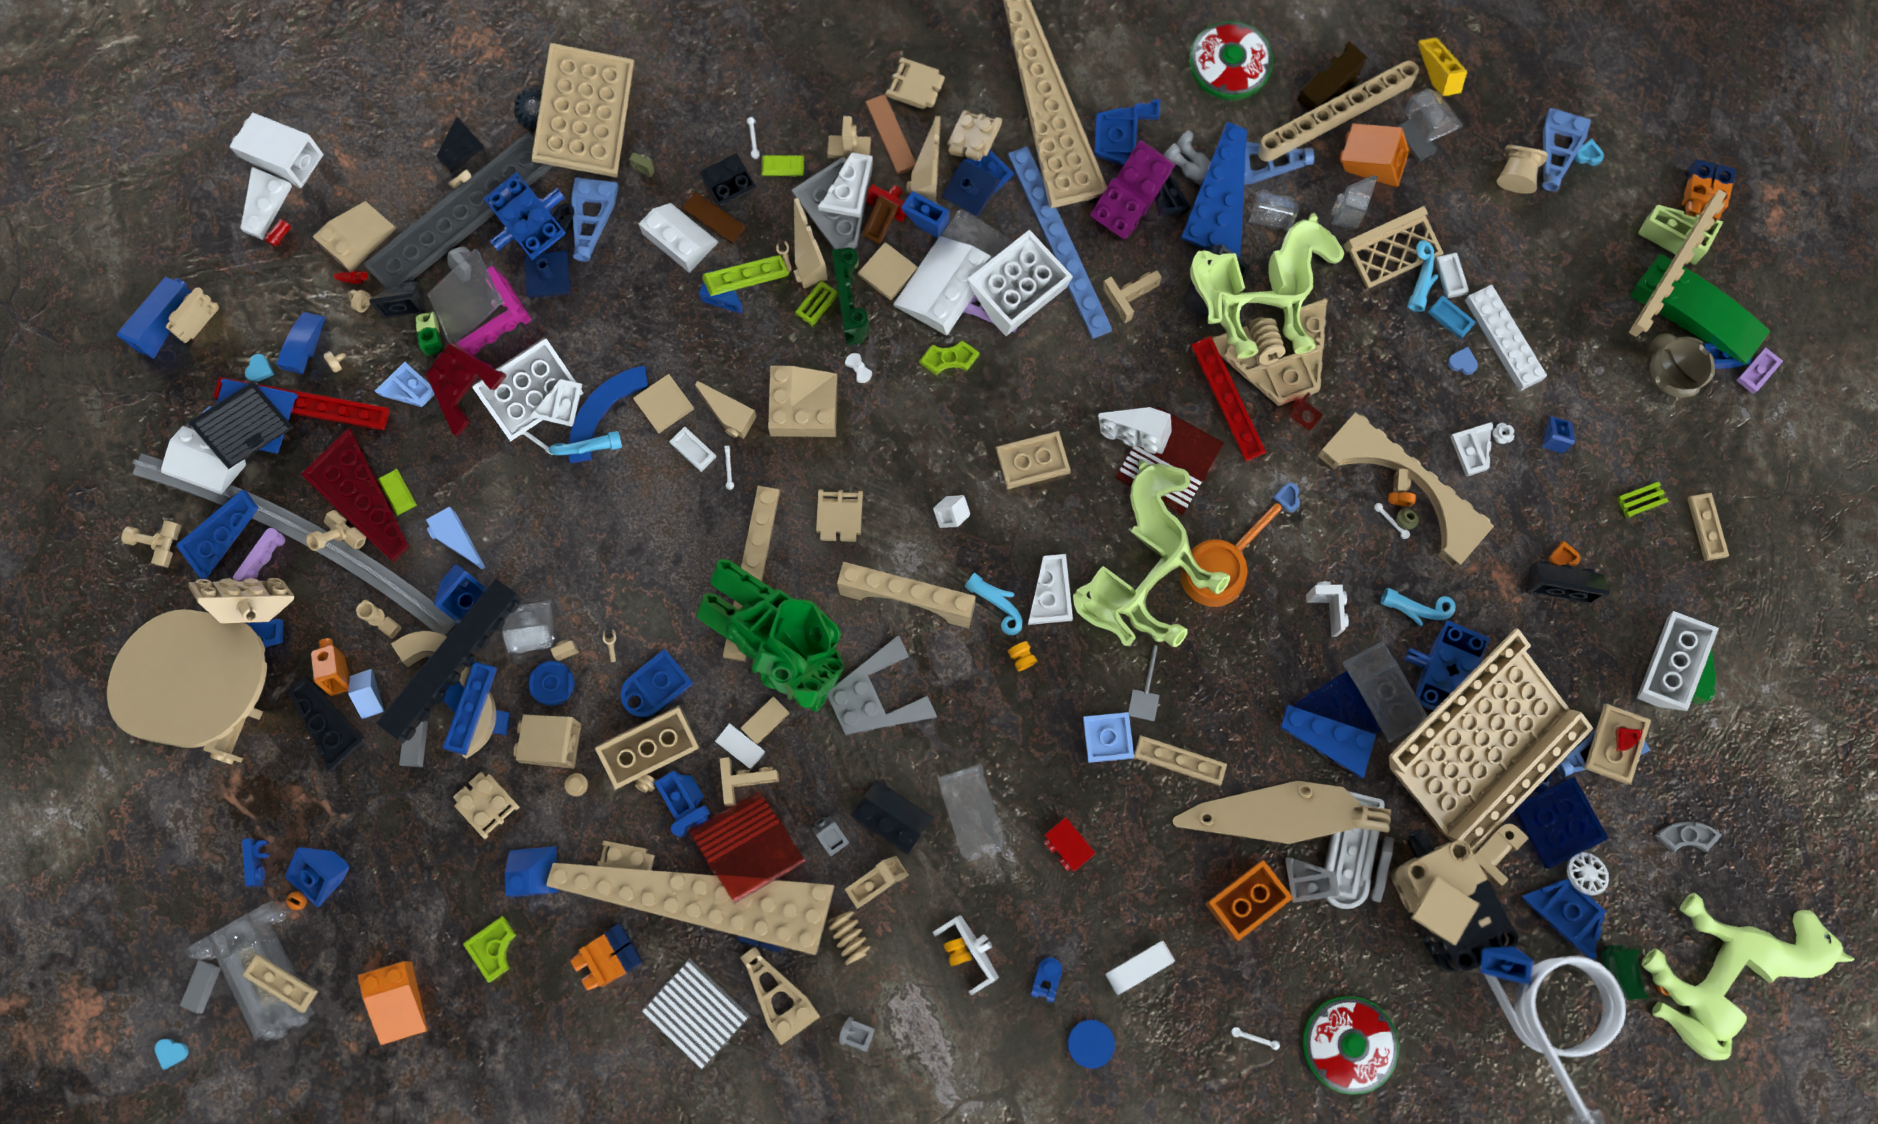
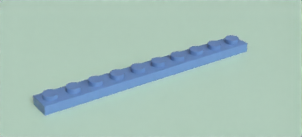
M1028 146L1008 153V159L1053 256L1073 276L1067 287L1091 339L1111 332L1112 327L1056 207L1049 208L1043 178Z

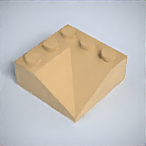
M770 366L768 424L770 435L836 437L837 374L795 366Z

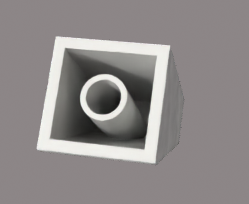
M252 113L245 120L242 129L233 138L230 148L238 157L299 188H302L324 155L310 135L255 113Z

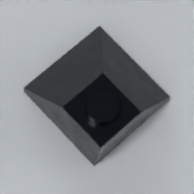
M404 281L369 299L370 304L382 319L426 313L424 290L418 281Z

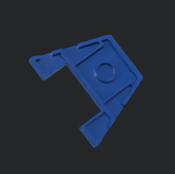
M1160 99L1152 100V102L1146 104L1138 103L1134 107L1126 109L1118 108L1097 113L1094 156L1124 167L1136 147L1137 119L1159 120Z

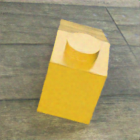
M1438 38L1419 40L1418 47L1432 85L1442 96L1461 93L1467 70Z

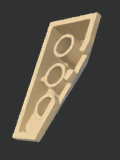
M940 116L935 117L912 171L911 181H907V194L913 191L935 203L937 196Z
M796 198L794 199L795 264L797 270L793 272L797 283L801 282L805 289L818 284L821 280L823 282L828 281L819 246L817 241L814 240L811 227L807 226V218L800 201Z

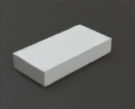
M1453 253L1436 257L1435 263L1446 298L1468 294L1469 290L1458 254Z
M685 426L669 441L700 472L716 458V455Z
M730 723L715 741L751 770L765 753L762 748Z

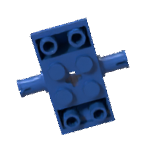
M516 172L483 198L505 225L504 230L490 240L498 251L514 239L517 240L529 257L534 260L566 234L550 213V209L565 199L557 187L543 199H538Z
M1447 620L1433 643L1429 655L1410 647L1406 653L1408 656H1405L1404 661L1423 668L1416 688L1415 704L1434 711L1481 664L1490 638ZM1449 668L1452 671L1453 675L1449 676V671L1446 669Z

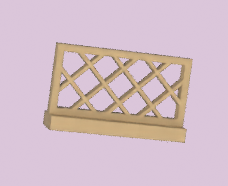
M1425 206L1354 237L1343 245L1346 253H1350L1367 289L1423 264L1424 259L1420 260L1416 250L1408 247L1411 237L1420 241H1428L1436 252L1434 253V259L1444 254L1426 218L1428 212ZM1422 223L1425 229L1423 237L1413 233L1415 225ZM1398 233L1408 236L1405 245L1394 242ZM1382 241L1389 244L1386 254L1376 250L1378 242ZM1392 246L1403 249L1400 259L1390 256ZM1360 250L1370 252L1368 262L1360 260L1357 252ZM1406 251L1417 255L1414 263L1411 264L1403 261ZM1374 254L1384 258L1381 268L1371 264ZM1388 260L1398 263L1395 272L1385 269ZM1369 268L1380 272L1377 280L1373 282L1370 281L1367 275Z

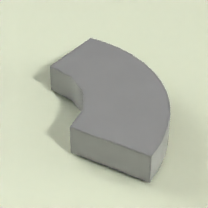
M1679 822L1666 826L1654 836L1671 852H1675L1686 845L1694 846L1707 852L1722 834L1702 823Z
M1386 836L1383 841L1373 886V901L1381 902L1393 852L1394 838Z

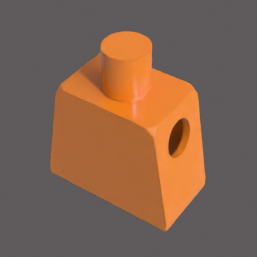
M325 638L318 642L319 649L311 652L315 683L330 696L349 691L350 676L344 655L333 645L332 639Z

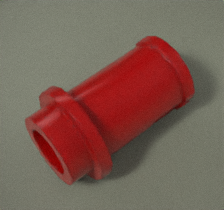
M280 219L274 228L265 234V241L273 247L280 245V240L291 229V226Z

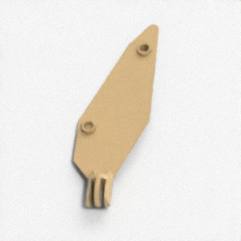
M1294 781L1201 803L1174 817L1173 824L1180 828L1291 844L1357 828L1389 832L1391 809L1362 805L1344 787ZM1204 819H1210L1211 821H1210V822H1204L1203 820H1204Z

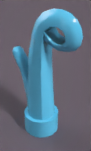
M1425 240L1420 241L1416 247L1417 255L1424 259L1413 295L1410 296L1408 308L1414 311L1425 310L1427 294L1432 284L1438 278V274L1432 276L1434 263L1433 247Z
M614 431L607 433L605 436L571 444H553L549 447L548 451L553 455H570L608 448L614 450L622 448L619 432Z
M974 573L964 587L970 592L980 595L1008 614L1001 622V628L1004 633L1015 635L1020 632L1023 623L1022 617L1018 610L1004 598L1013 597L1014 593L998 589L983 581V578ZM1015 621V627L1009 628L1007 623Z
M1386 588L1381 599L1382 605L1400 610L1419 626H1422L1423 622L1418 616L1433 620H1445L1450 618L1456 609L1455 602L1450 597H1440L1436 603V610L1404 597L1398 594V591ZM1443 603L1448 605V609L1445 612L1442 609Z

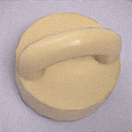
M351 290L349 292V299L352 309L360 313L366 311L370 306L369 299H371V295L363 290Z
M331 351L323 354L324 359L334 373L342 370L338 362L346 357L345 353L338 354L335 357Z

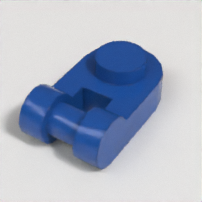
M706 805L674 822L671 826V831L678 837H684L692 826L696 825L699 827L709 821L708 816L711 813Z
M1046 958L1041 961L1030 996L1036 998L1040 996L1046 998V1001L1053 1003L1062 974V966L1058 960ZM1042 980L1051 982L1049 989L1041 987Z

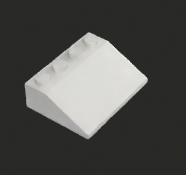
M1028 230L968 277L967 282L991 321L1007 336L1066 289L1073 276L1040 240Z
M940 236L893 305L939 332L948 335L975 295L967 282V278L991 260V256L974 246Z
M544 337L495 369L507 375L496 390H490L481 379L473 383L472 388L508 439L512 441L542 421V419L531 417V414L560 379L576 381ZM523 426L524 432L518 431V428Z

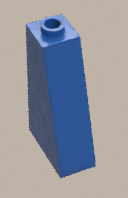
M165 277L118 331L116 336L135 351L154 359L170 333L166 328V325L169 323L170 314L177 310L183 303L184 298L191 293L186 287L187 283L178 278L172 280Z

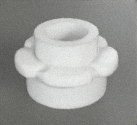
M1500 423L1493 430V438L1500 444L1510 443L1514 439V429L1511 425Z

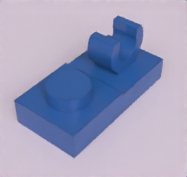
M251 838L242 839L245 886H263L265 869L260 863V858H268L270 854H262L260 849L263 845H269L268 841H259Z

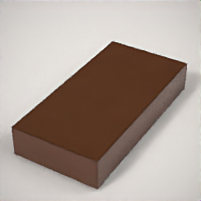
M879 196L862 235L878 244H882L900 205L883 196Z

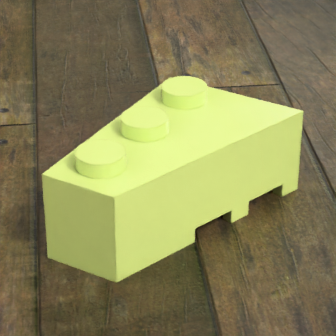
M1657 205L1644 221L1638 234L1676 255L1700 215L1693 217L1685 215L1684 211ZM1716 220L1708 231L1704 230L1702 235L1705 238L1697 248L1694 247L1692 250L1695 254L1690 263L1696 265L1707 253L1723 221Z

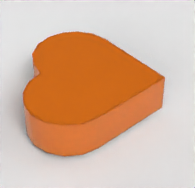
M1400 492L1389 493L1388 502L1390 504L1412 507L1415 504L1416 495L1413 493Z
M1562 541L1550 555L1549 562L1555 566L1566 564L1574 567L1579 564L1580 555L1565 541Z

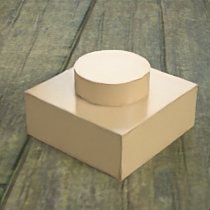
M1398 469L1394 474L1393 493L1409 490L1411 478L1408 477V469Z
M572 640L560 641L555 644L556 647L551 649L553 657L557 661L579 653L576 644Z

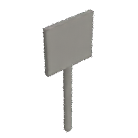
M1153 645L1144 692L1134 689L1132 691L1129 706V716L1155 721L1160 695L1149 693L1157 645Z

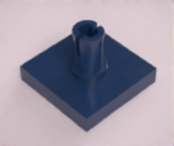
M963 159L942 197L979 218L1000 180Z
M567 251L541 253L534 260L529 255H524L526 295L528 298L571 294L569 254Z

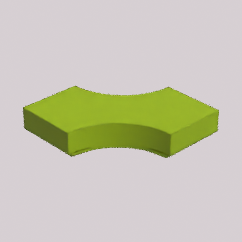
M960 341L957 345L950 348H939L931 345L920 359L919 364L936 376L942 370L952 367L967 371L980 352L964 341Z

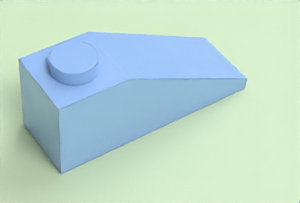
M451 507L426 519L429 524L427 531L433 540L435 538L438 539L443 545L481 570L486 568L459 517Z

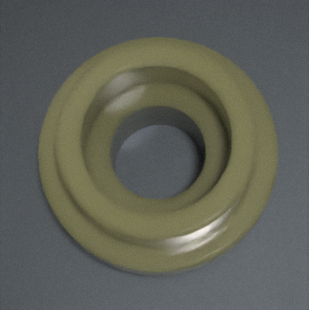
M1404 508L1398 512L1396 522L1400 528L1409 530L1418 525L1419 519L1413 510Z

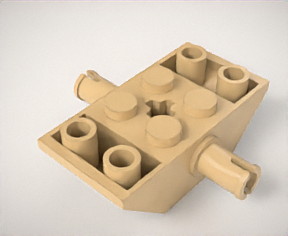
M228 578L222 579L220 582L199 579L196 582H189V588L197 602L220 623L269 622L294 600V595L285 582L278 578H269L267 581H258L253 578L237 581L234 578L233 580Z

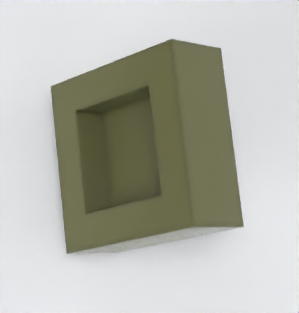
M633 152L629 159L632 168L651 177L655 172L652 160L644 154L638 155Z

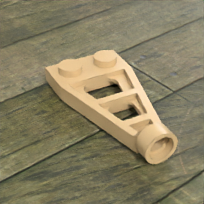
M756 947L740 957L745 966H747L767 1025L780 1045L820 1017L808 997L767 962ZM756 958L758 959L755 965L750 964ZM765 972H769L778 982V986L768 993L764 991L759 981L760 975ZM779 991L787 993L794 1000V1006L783 1015H777L771 1003L773 995Z

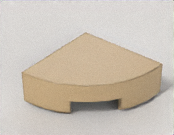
M464 170L448 184L452 189H456L463 182L465 183L470 179L471 174Z

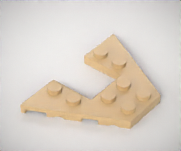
M1327 298L1303 306L1300 309L1299 318L1301 326L1306 334L1313 338L1316 344L1315 349L1303 354L1295 353L1280 358L1273 364L1263 365L1260 363L1257 354L1249 358H1237L1235 346L1227 343V333L1212 339L1221 358L1278 406L1317 393L1321 386L1320 376L1322 371V352L1324 349ZM1243 327L1242 329L1247 337L1253 341L1248 327Z

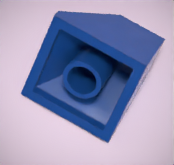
M455 564L441 580L434 605L456 623H459L487 588Z
M556 846L510 850L505 869L506 896L521 897L558 893V889L546 886L552 865L557 863Z
M299 847L295 851L285 878L303 893L310 902L319 907L344 880L350 866L334 851Z

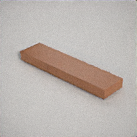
M885 94L866 101L867 109L896 174L900 175L913 170L916 162Z

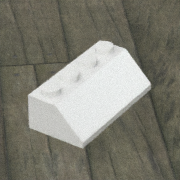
M1673 611L1665 622L1637 699L1657 707L1687 711L1719 628Z

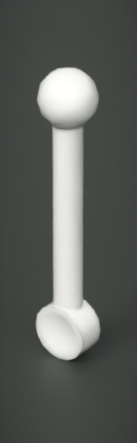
M749 117L747 124L750 127L753 149L751 156L753 159H758L760 154L756 147L755 119Z
M527 431L521 434L527 436L545 449L547 453L551 454L548 451L549 447Z
M726 445L727 483L725 486L728 490L734 488V483L731 478L730 446Z
M1381 503L1375 504V511L1380 512L1400 532L1402 539H1407L1410 536V532L1400 528L1397 522L1383 509Z
M1237 1027L1231 1031L1234 1037L1242 1036L1269 1045L1274 1050L1280 1047V1043L1277 1040L1269 1041L1242 1032Z

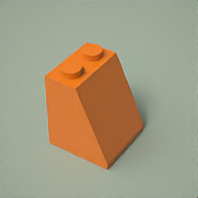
M1352 124L1350 132H1347L1345 149L1340 154V162L1343 164L1345 172L1398 187L1409 154L1403 128Z

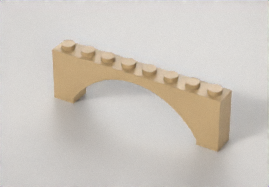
M1356 412L1318 455L1334 470L1338 466L1355 463L1376 464L1396 471L1398 469H1408V477L1422 489L1436 512L1441 533V552L1437 556L1454 570L1465 561L1494 527L1488 517L1476 512L1468 501L1459 498L1451 487L1442 484L1433 472L1425 470L1416 458L1408 456L1399 444L1391 442L1382 430L1375 429L1365 416L1358 415Z

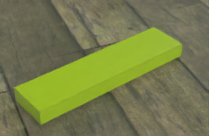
M781 255L705 273L702 279L710 296L787 277L789 271Z

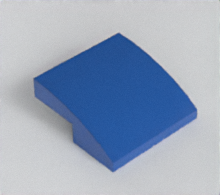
M989 150L987 156H982L980 161L969 158L965 160L1000 180L994 193L1015 175L991 150Z

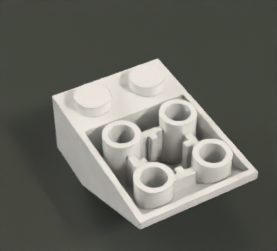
M1151 407L1099 413L1098 415L1101 433L1106 438L1112 440L1117 438L1129 446L1134 447L1137 445L1143 447L1145 451L1152 454L1156 452L1163 453L1172 432L1171 414Z

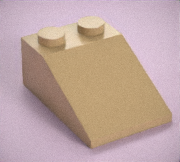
M364 201L327 222L313 238L326 252L351 272L396 227Z

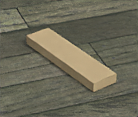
M1142 735L1139 736L1134 752V758L1217 786H1221L1227 767L1226 763Z

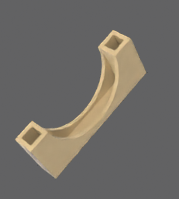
M843 562L837 582L840 595L861 601L865 597H881L906 602L940 615L947 623L965 628L970 627L975 608L976 596L846 562Z

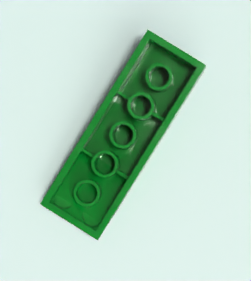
M1660 253L1638 282L1630 297L1646 305L1672 260ZM1682 267L1685 271L1678 281L1674 280L1672 283L1674 289L1667 298L1664 297L1661 301L1664 305L1659 314L1707 343H1712L1717 349L1722 352L1724 351L1746 365L1770 333V330L1720 289L1687 268Z

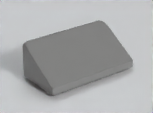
M427 721L421 722L416 728L415 735L409 741L406 740L402 744L400 766L423 767L428 729Z
M198 960L180 1006L194 1013H203L221 967Z

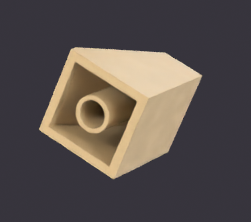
M523 715L522 721H519L517 733L520 734L519 742L514 746L516 761L526 764L575 769L582 724L573 717Z

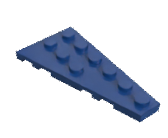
M1230 122L1225 124L1180 239L1202 249L1206 246L1223 244L1239 258L1241 257L1246 129Z

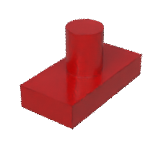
M873 184L870 186L866 203L874 207L878 197L883 196L900 205L895 214V219L903 222L907 216L901 210L905 202L899 199L903 194L899 186L893 185L888 192Z

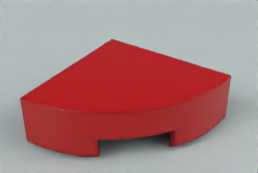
M1617 728L1616 752L1632 748L1640 740L1642 730Z

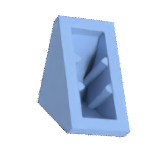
M373 669L350 676L348 694L360 717L364 719L385 712Z

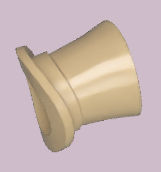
M1507 145L1504 152L1508 161L1497 179V184L1505 190L1516 193L1528 194L1537 190L1538 167L1546 162L1548 154L1538 149Z

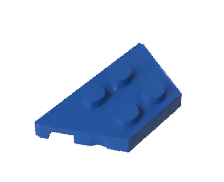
M1569 878L1521 896V899L1576 949L1585 957L1594 961L1596 958L1597 940H1600L1601 924L1604 921L1606 912L1589 895L1578 891L1572 885Z

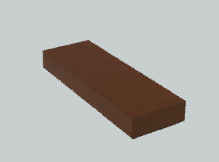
M694 192L682 206L683 211L732 245L746 230L743 224L697 192Z

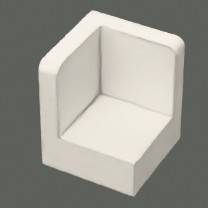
M964 495L947 496L933 508L940 528L958 527L970 516Z

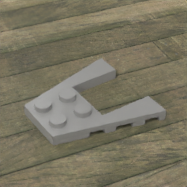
M899 636L894 638L829 691L827 696L845 735L937 718L928 696L887 715L881 705L868 675L908 658L907 651Z

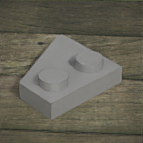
M1285 858L1293 903L1340 896L1336 872L1294 858Z

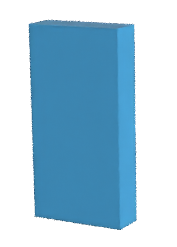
M1443 295L1427 312L1460 340L1476 323Z

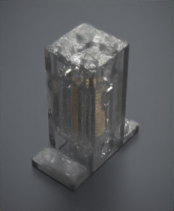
M270 901L185 949L188 958H199V960L217 959L254 1039H265V1041L272 1038L277 1040L285 1036L287 1029L293 1026L298 1028L309 1022L308 1017L315 1014L311 1005L308 1006L305 1013H301L242 976L254 956L259 954L297 978L272 924L286 918L285 915L292 911L284 902Z

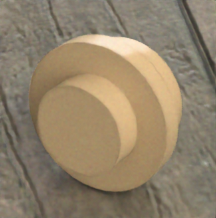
M579 773L571 774L565 781V790L572 796H581L588 788L586 777Z
M648 774L634 780L636 783L635 787L644 793L647 791L652 792L655 789L654 782L656 781Z

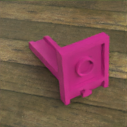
M493 266L485 270L489 276L487 282L493 290L498 292V300L508 310L455 343L472 354L478 353L480 348L486 344L495 342L503 333L512 331L520 322L526 325L532 321L508 280Z

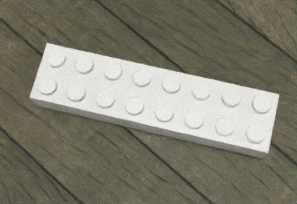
M1490 285L1469 295L1465 300L1466 304L1518 390L1522 391L1542 381L1547 376L1494 287Z

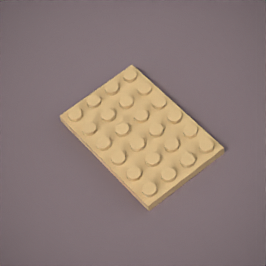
M550 43L532 162L617 177L634 60Z

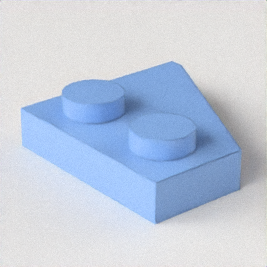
M406 362L375 390L379 396L423 407L435 395L431 385Z

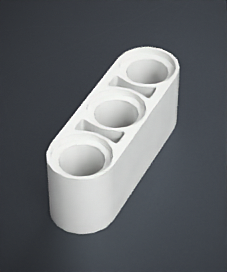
M1162 940L1107 972L1105 975L1116 995H1119L1169 966L1175 960Z

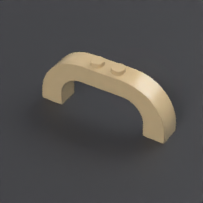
M419 631L405 635L391 643L402 662L409 667L425 657L432 656L447 636L437 632ZM472 665L466 667L461 673L459 681L463 687H465ZM490 691L467 755H462L466 759L486 744L494 730L496 705Z

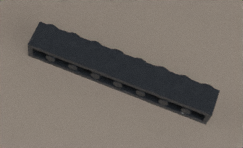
M495 578L376 724L402 744L406 740L409 741L415 735L417 726L429 718L431 709L435 704L443 701L449 687L455 685L460 680L462 671L473 664L476 654L480 649H485L491 641L490 637L494 632H498L504 626L507 616L510 613L513 614L518 609L519 602L521 601L518 594Z

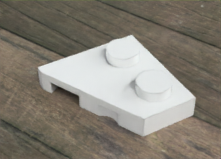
M560 379L532 412L531 417L573 427L583 384Z
M1492 422L1452 434L1450 437L1466 477L1489 469Z

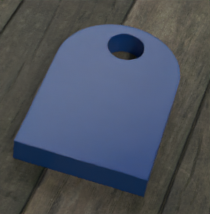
M664 649L625 681L621 689V701L624 708L633 716L649 718L663 710L694 683ZM634 696H638L641 699V704L637 708L629 706V701Z

